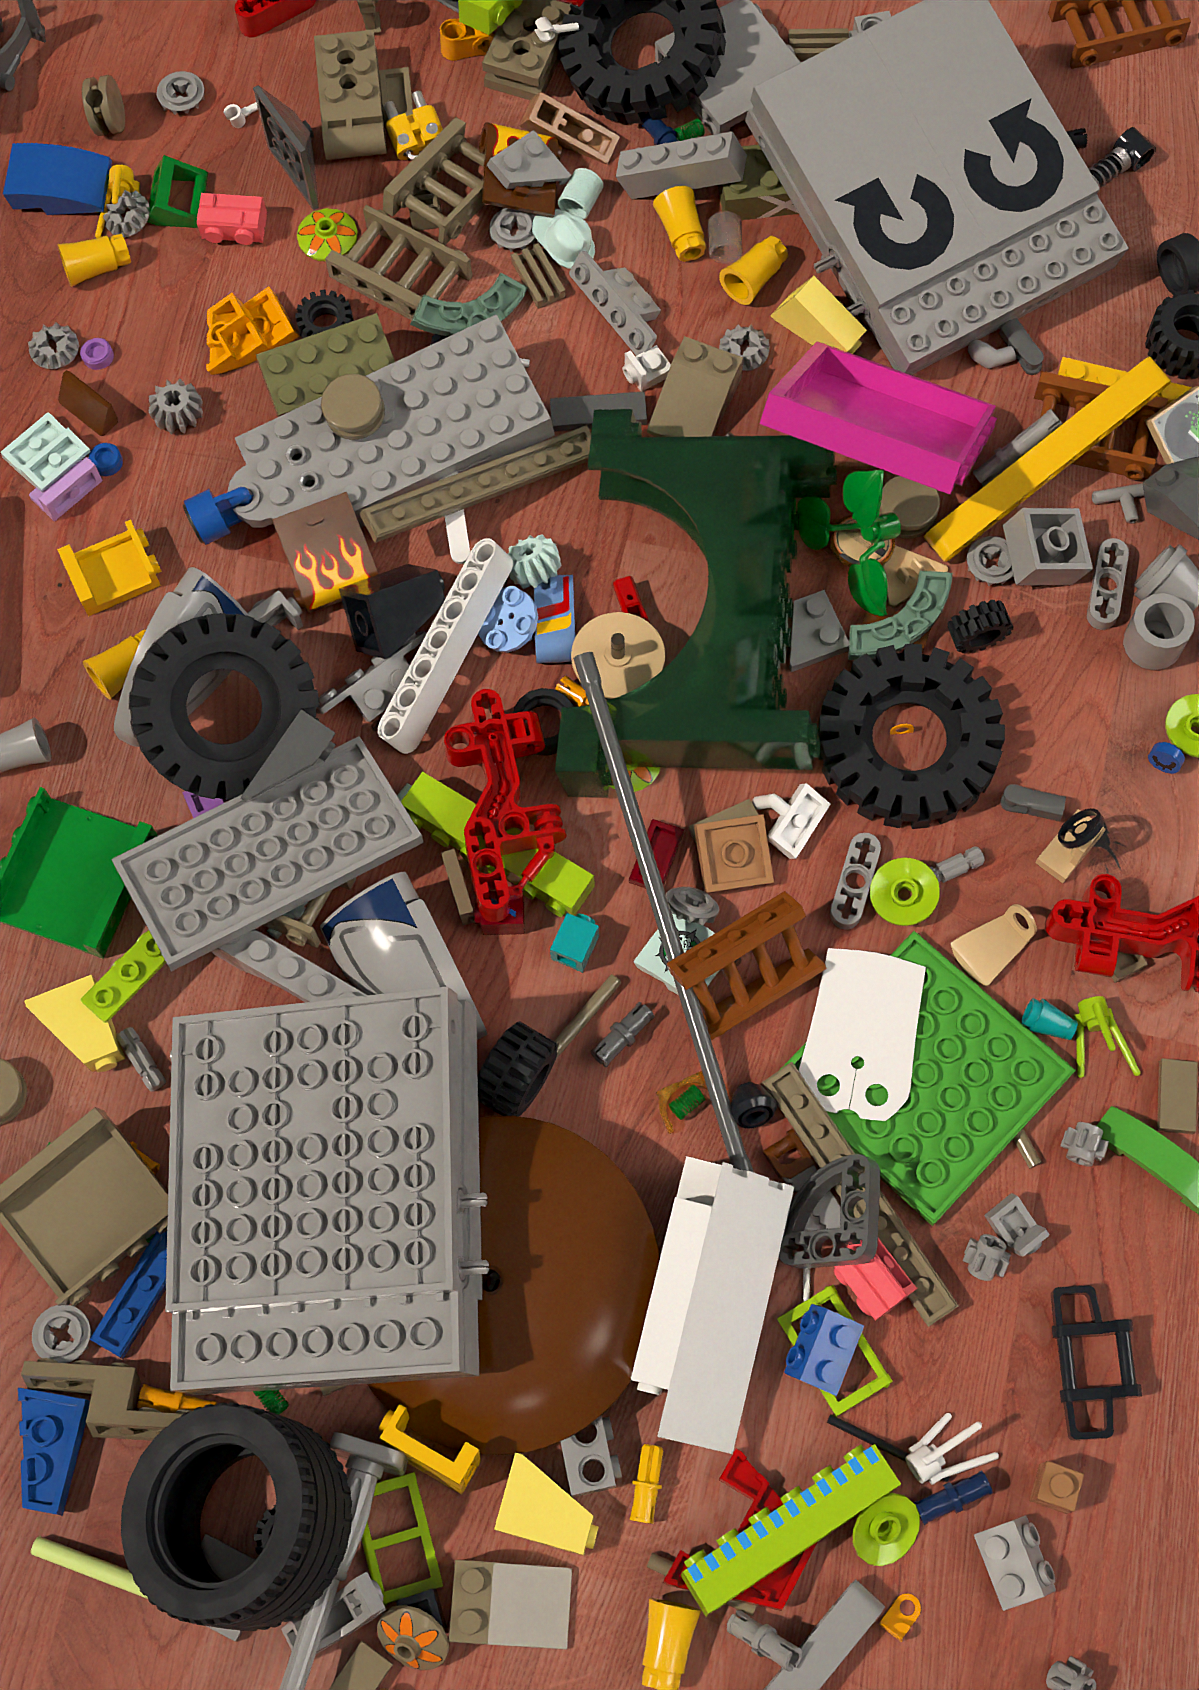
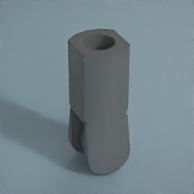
M1017 318L1004 323L1000 327L999 335L1007 346L1011 345L1014 348L1016 359L1024 372L1029 375L1038 374L1042 369L1043 352L1032 341V338Z
M1011 784L1005 788L1000 804L1008 812L1029 814L1060 822L1065 808L1066 797L1038 790L1033 791L1023 786Z

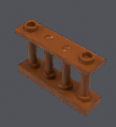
M1051 0L1048 11L1051 22L1067 20L1076 41L1070 61L1071 69L1082 66L1088 67L1095 63L1184 43L1191 24L1190 18L1174 21L1165 0H1151L1161 24L1145 27L1135 4L1146 0ZM1123 7L1133 31L1117 34L1107 9ZM1095 13L1105 37L1089 41L1079 16Z
M1041 371L1034 399L1043 401L1040 418L1049 409L1055 412L1056 404L1075 408V415L1110 386ZM1156 396L1128 418V420L1138 422L1132 454L1113 450L1117 432L1116 428L1101 440L1100 447L1093 446L1072 464L1124 475L1132 480H1147L1154 468L1156 459L1145 457L1150 431L1144 420L1165 407L1168 399Z
M786 891L666 963L671 975L685 990L693 988L702 1008L711 1040L724 1034L727 1030L827 969L825 963L809 948L803 950L794 924L805 918L806 914L802 905ZM781 932L791 958L774 968L764 942ZM752 950L762 976L745 986L734 961ZM722 969L733 994L715 1005L704 979Z

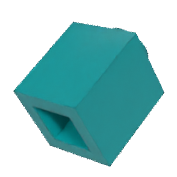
M567 913L550 948L551 960L583 973L599 938V926L595 924V920L584 914L577 913L574 916Z

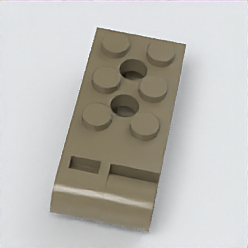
M523 0L521 5L515 8L506 17L505 22L499 26L484 57L482 68L483 71L487 72L484 77V87L527 100H531L539 92L545 93L562 56L559 51V36H564V33L555 34L551 41L543 42L535 32V29H537L535 21L540 17H547L552 25H561L565 14L574 15L570 4L556 0Z
M374 30L314 36L322 135L326 160L387 154L378 53Z

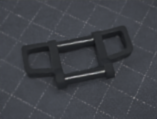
M1092 1286L1057 1287L1051 1292L1054 1324L1052 1326V1335L1054 1339H1057L1063 1386V1390L1059 1392L1061 1403L1064 1405L1068 1438L1072 1441L1110 1438L1114 1433L1113 1400L1143 1396L1141 1384H1137L1132 1351L1130 1332L1134 1331L1133 1322L1131 1319L1102 1322L1096 1292ZM1064 1295H1084L1088 1300L1093 1323L1063 1325L1060 1297ZM1115 1335L1122 1385L1078 1389L1072 1338ZM1103 1401L1104 1429L1099 1432H1079L1076 1428L1073 1403Z

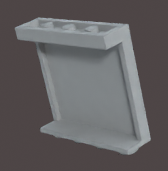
M734 0L719 8L726 33H723L726 40L724 55H717L721 66L715 78L704 75L708 88L699 97L690 91L686 93L690 103L689 106L712 135L730 132V127L746 119L748 110L753 108L750 100L754 86L801 63L797 59L793 48L789 44H785L779 36L777 28L773 24H769L763 16L760 7L756 3L753 4L751 0ZM674 32L655 41V62L657 64L667 56V52L672 47L675 37Z

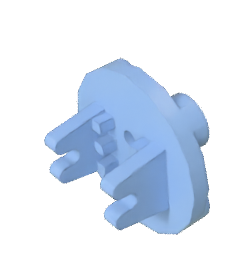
M515 586L502 588L478 633L483 643L497 652L509 653L520 649L528 641H531L538 621L535 602L530 595Z

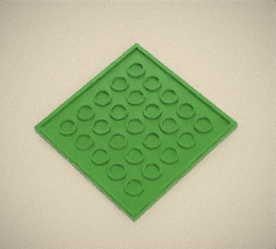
M913 931L890 955L926 967L917 1023L909 1097L903 1106L886 1121L862 1119L856 1112L850 1110V1105L849 1109H842L837 1113L827 1111V1113L855 1154H862L876 1161L880 1167V1179L928 1223L934 1226L1076 1070L917 932ZM806 1043L783 1067L793 1062L799 1070ZM855 1056L851 1060V1065L857 1071V1069H861L864 1066V1060L859 1056ZM826 1074L818 1079L817 1088L822 1095L833 1096L839 1091L840 1083L835 1076ZM873 1084L867 1088L865 1097L871 1105L881 1106L887 1102L888 1092L884 1086Z

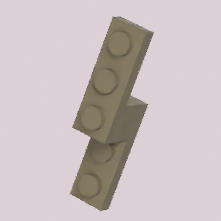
M40 1358L37 1362L24 1361L21 1376L30 1390L92 1394L86 1424L92 1437L152 1441L162 1429L168 1427L176 1418H180L187 1412H192L191 1410L183 1409L177 1410L175 1413H163L150 1407H142L136 1411L141 1381L136 1369L125 1363H112L110 1366H101L85 1360H78L73 1364L58 1363L56 1360L49 1358Z

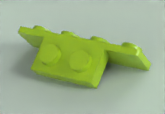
M149 930L143 933L136 943L122 957L117 959L110 970L81 998V1002L104 1023H107L166 964Z

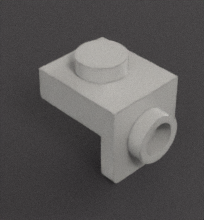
M279 590L269 598L258 601L251 611L247 613L254 620L262 623L266 622L273 627L286 617L297 630L303 627L300 614L303 612L300 606L292 597L286 599Z
M1012 1193L984 1215L999 1239L1006 1244V1249L1022 1257L1037 1251L1041 1247L1042 1241L1049 1236L1046 1228L1036 1224L1020 1198Z

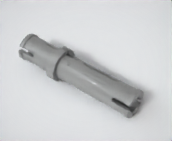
M1049 409L1048 412L1002 449L1000 447L994 451L996 454L978 469L974 470L973 474L983 486L987 485L1063 423L1053 410Z

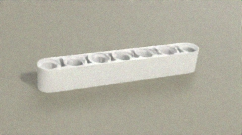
M490 538L480 540L472 548L379 722V737L401 753H410L420 744L512 570L513 560L511 556Z

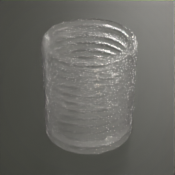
M722 211L712 215L708 220L709 256L717 263L728 264L735 262L743 254L742 222L739 215L729 211Z

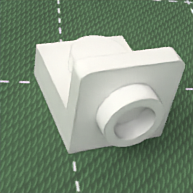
M657 345L636 357L631 351L624 354L625 366L623 367V373L628 382L631 384L635 383L641 392L666 379L671 364Z

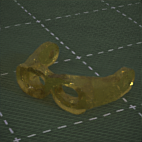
M702 1071L656 1092L659 1099L660 1116L668 1134L674 1132L673 1125L666 1112L669 1098L678 1089L692 1084L707 1089Z

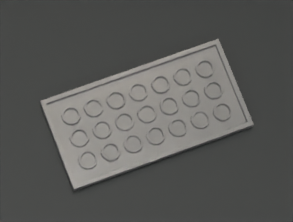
M360 736L334 748L325 762L318 758L313 766L247 802L242 800V795L111 859L171 972L424 843L421 833Z

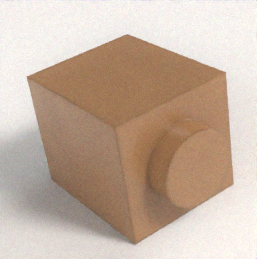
M1049 1461L1039 1464L1029 1501L1064 1514L1074 1512L1084 1474Z

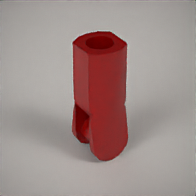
M626 576L616 579L613 582V588L621 611L630 614L640 613L641 618L649 622L634 578Z

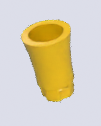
M676 186L660 193L654 199L653 207L665 227L678 259L687 262L700 258L705 253L706 244L696 209L694 190L689 186Z
M122 234L113 235L109 238L106 235L86 241L57 244L71 287L131 263L129 251Z
M769 236L762 242L754 245L741 258L721 270L719 278L725 292L740 304L749 305L752 303L760 289L788 258L787 248L775 236Z
M145 629L134 637L129 636L108 650L83 661V665L90 678L109 700L123 688L138 645L146 631Z
M649 1598L648 1628L642 1662L645 1666L642 1674V1685L657 1690L679 1689L681 1674H684L688 1651L702 1611L701 1609L673 1601Z

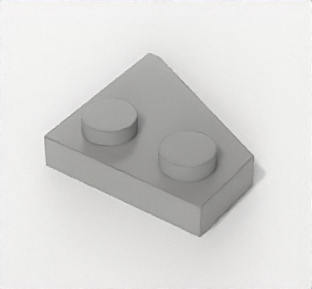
M534 130L490 158L487 163L488 168L506 189H515L516 186L522 187L525 185L538 187L543 186L545 182L558 181L559 185L566 184L572 176Z
M825 590L794 601L789 663L791 672L849 651V641Z

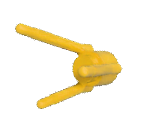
M115 165L109 170L104 211L100 212L95 233L96 238L102 235L105 225L103 215L108 212L106 205L110 204L111 198L112 203L117 204L118 197L122 196L124 190L130 193L136 190L140 193V183L134 180L133 170L126 165Z

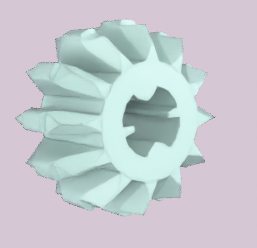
M543 534L535 538L529 535L523 541L518 539L517 545L508 548V555L513 560V567L509 577L515 584H520L523 589L530 585L537 588L542 582L548 583V579L557 576V570L562 566L556 544L552 542L551 538L546 539Z

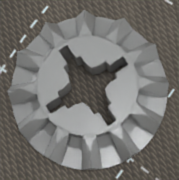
M185 71L174 72L164 77L159 83L157 98L165 111L171 110L175 115L179 111H184L188 114L189 109H199V102L205 100V88L201 79L195 74ZM175 91L182 94L186 92L187 97L181 95L177 97Z
M124 190L122 196L118 197L117 204L106 205L108 212L103 215V218L106 221L105 227L113 235L122 234L123 237H129L138 233L145 226L149 218L150 206L147 199L136 190L132 193ZM128 207L131 211L126 212V215L123 218L120 214L125 213L126 208Z
M508 208L500 210L493 216L490 222L491 239L497 243L499 249L506 247L510 252L515 248L525 249L526 245L534 244L535 236L532 233V222L535 216L532 213ZM517 222L519 231L516 232V235L511 236L510 230H512L514 223Z
M57 322L50 327L43 324L42 330L33 332V338L28 342L29 354L32 360L38 366L46 369H58L68 365L76 357L79 350L76 334L68 325L63 327ZM50 339L56 342L58 352L55 353L49 346L48 342Z
M738 324L735 329L726 330L725 335L720 339L719 349L743 357L742 371H748L758 368L766 361L769 355V339H766L763 330L758 331L754 329L752 324L749 327H741ZM748 340L749 347L746 348L743 355H740V345L743 344V341Z
M988 536L975 541L971 545L966 560L968 571L975 576L976 581H984L988 586L993 583L1003 585L1007 580L1014 577L1005 539ZM1000 554L998 566L993 565L986 569V558L991 560Z
M677 887L670 889L666 893L671 912L676 914L678 920L684 919L689 924L696 922L699 925H704L706 922L713 923L719 913L717 902L702 890L693 887Z
M56 1305L48 1308L37 1318L33 1326L32 1344L36 1353L41 1358L53 1359L58 1363H69L78 1360L79 1356L88 1349V1343L92 1335L89 1318L80 1309L71 1305ZM68 1325L67 1332L75 1340L73 1342L62 1340L57 1345L58 1337L54 1335V1332L50 1331V1328L63 1330Z

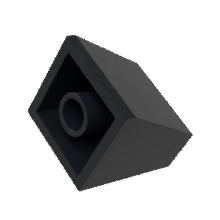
M406 564L339 588L356 651L382 659L391 657L444 603L443 591L445 585L436 569Z

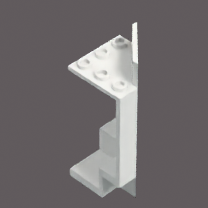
M686 1156L631 1380L639 1382L637 1390L661 1395L663 1388L668 1389L657 1437L733 1454L792 1200L793 1186L771 1181L768 1177L751 1171L735 1169L733 1165L725 1162L719 1165Z

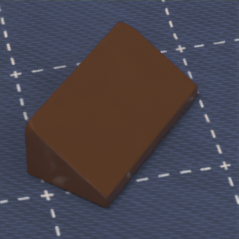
M66 370L63 373L58 397L59 403L99 436H104L118 423V418L112 404L70 371Z

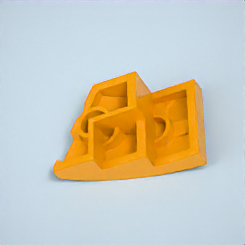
M269 286L244 304L233 293H230L207 310V324L209 326L207 345L210 348L209 364H206V369L211 375H216L243 367L256 361V354L288 344L299 337L278 297Z

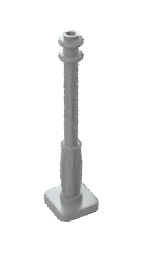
M333 1433L330 1442L331 1450L335 1451L338 1457L347 1460L345 1468L347 1469V1483L351 1490L352 1500L351 1534L349 1535L345 1557L338 1568L337 1575L332 1580L330 1586L324 1590L320 1599H317L314 1605L305 1610L279 1690L305 1689L339 1582L346 1580L347 1571L362 1539L369 1518L377 1479H381L383 1471L398 1476L404 1475L408 1465V1460L404 1453L343 1433Z

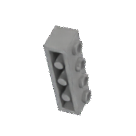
M733 131L620 151L616 178L631 199L659 195L663 191L676 186H689L692 189L738 182L743 181L747 154Z

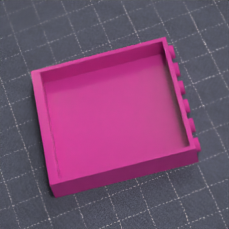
M817 341L769 392L760 424L951 494L956 484L962 486L966 475L968 476L972 465L975 464L983 446L986 445L989 436H991L997 418L992 416L995 405Z

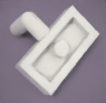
M807 783L798 786L788 803L777 794L756 796L752 799V804L756 810L772 808L780 815L769 831L767 841L789 859L797 858L831 805Z

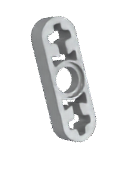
M1116 538L1107 539L1100 545L1095 560L1087 620L1092 627L1099 630L1111 628L1120 613L1129 549L1123 541ZM1109 550L1115 551V556L1117 557L1113 567H1107L1110 559ZM1104 577L1111 578L1115 581L1117 588L1111 591L1105 590L1100 586L1099 580ZM1103 600L1108 601L1106 606V614L1108 615L1106 618L1100 617L1101 614L1099 612Z
M860 833L854 836L848 849L830 910L832 923L840 929H852L861 919L881 851L879 840L870 833ZM863 843L868 844L869 851H871L866 855L864 866L857 864L860 855V849L858 848H861ZM851 873H858L865 879V885L860 889L850 888L846 883V877ZM847 896L854 898L851 913L856 915H849L848 919L841 918L842 912L839 910L844 908Z

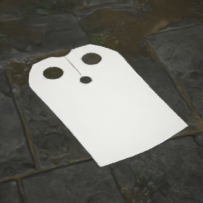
M828 948L825 961L827 969L823 971L817 1003L799 1072L826 1111L837 1113L839 1110L849 1109L850 1105V1110L856 1112L862 1119L886 1121L903 1106L909 1097L917 1023L926 967L875 952ZM855 1056H859L864 1060V1066L861 1069H857V1071L851 1065V1060ZM831 1074L839 1080L840 1089L835 1095L824 1096L818 1091L817 1082L821 1076ZM880 1084L887 1089L888 1099L884 1105L873 1106L867 1101L865 1092L869 1086Z

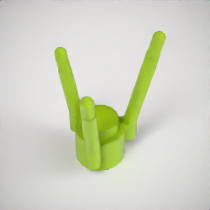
M1095 996L1080 1001L1078 1003L1080 1013L1073 1016L1074 1020L1078 1021L1076 1029L1078 1077L1082 1078L1085 1075V1026L1088 1027L1090 1032L1101 1030L1110 1051L1116 1049L1112 1037L1113 1034L1133 1074L1139 1076L1140 1070L1114 1020L1112 1009L1107 1006L1105 997Z

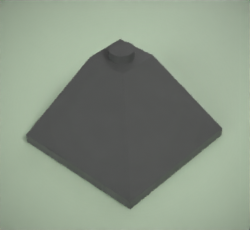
M257 85L253 87L267 147L314 211L319 208L315 158L311 140L314 137V133L306 120L302 122L292 109Z
M1199 457L1166 464L1142 484L1148 513L1199 540Z

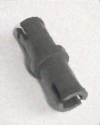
M638 1002L620 1023L615 1022L610 1027L611 1032L591 1050L595 1060L601 1065L603 1064L604 1067H608L610 1062L626 1046H632L635 1042L634 1037L655 1018L653 1012L645 1004L643 1005L641 1002Z

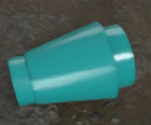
M1032 998L1022 1016V1024L1028 1026L1030 1031L1066 1040L1072 1039L1078 1026V1021L1073 1020L1043 998L1040 1001Z

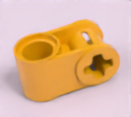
M459 18L448 19L440 26L441 53L443 57L451 61L486 55L495 35L493 33L488 35L459 22Z

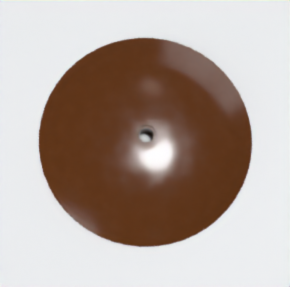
M488 1116L478 1118L480 1193H486L487 1199H481L486 1200L487 1205L480 1206L481 1260H487L489 1266H486V1268H489L488 1273L482 1274V1300H478L479 1376L370 1383L367 1385L388 1411L392 1410L395 1412L399 1404L406 1407L410 1417L406 1426L440 1445L461 1451L465 1442L479 1449L480 1454L508 1455L541 1449L569 1438L604 1414L622 1395L632 1381L631 1376L660 1261V1253L653 1225L636 1189L623 1171L600 1149L574 1132L549 1122L519 1116ZM496 1271L500 1276V1285L491 1292L487 1286V1279L492 1272Z

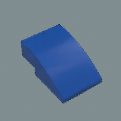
M12 143L3 196L13 209L42 208L46 215L103 212L112 160L110 157L95 152L62 145Z

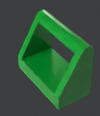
M163 155L154 170L149 199L150 214L147 222L156 226L198 228V209L200 208L201 193H206L208 172ZM172 180L195 182L190 213L168 206Z

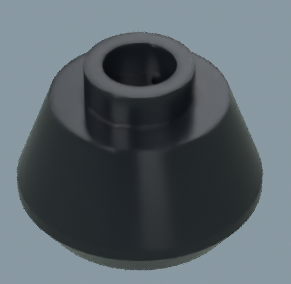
M753 1082L739 1085L731 1096V1115L737 1125L742 1128H756L768 1123L777 1110V1102L762 1085Z

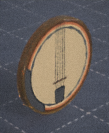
M848 515L840 519L835 525L858 522L853 520L852 515ZM861 529L831 531V550L835 557L848 567L852 564L860 563V556L874 545V543L864 540ZM895 538L884 541L885 547L875 551L868 559L873 558L882 566L885 565L893 555Z

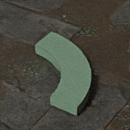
M500 273L488 291L470 302H446L424 294L418 303L410 325L433 334L451 336L496 314L501 322L518 306L528 287Z
M920 570L915 591L906 603V606L899 613L875 623L851 625L848 660H856L866 653L873 659L878 648L894 645L895 651L898 652L904 649L905 644H913L930 630L942 613L948 599L953 573Z

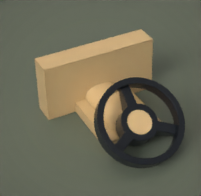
M1094 808L1082 811L1078 809L1061 826L1058 834L1037 858L1035 863L1064 883L1106 830L1103 827L1104 817Z

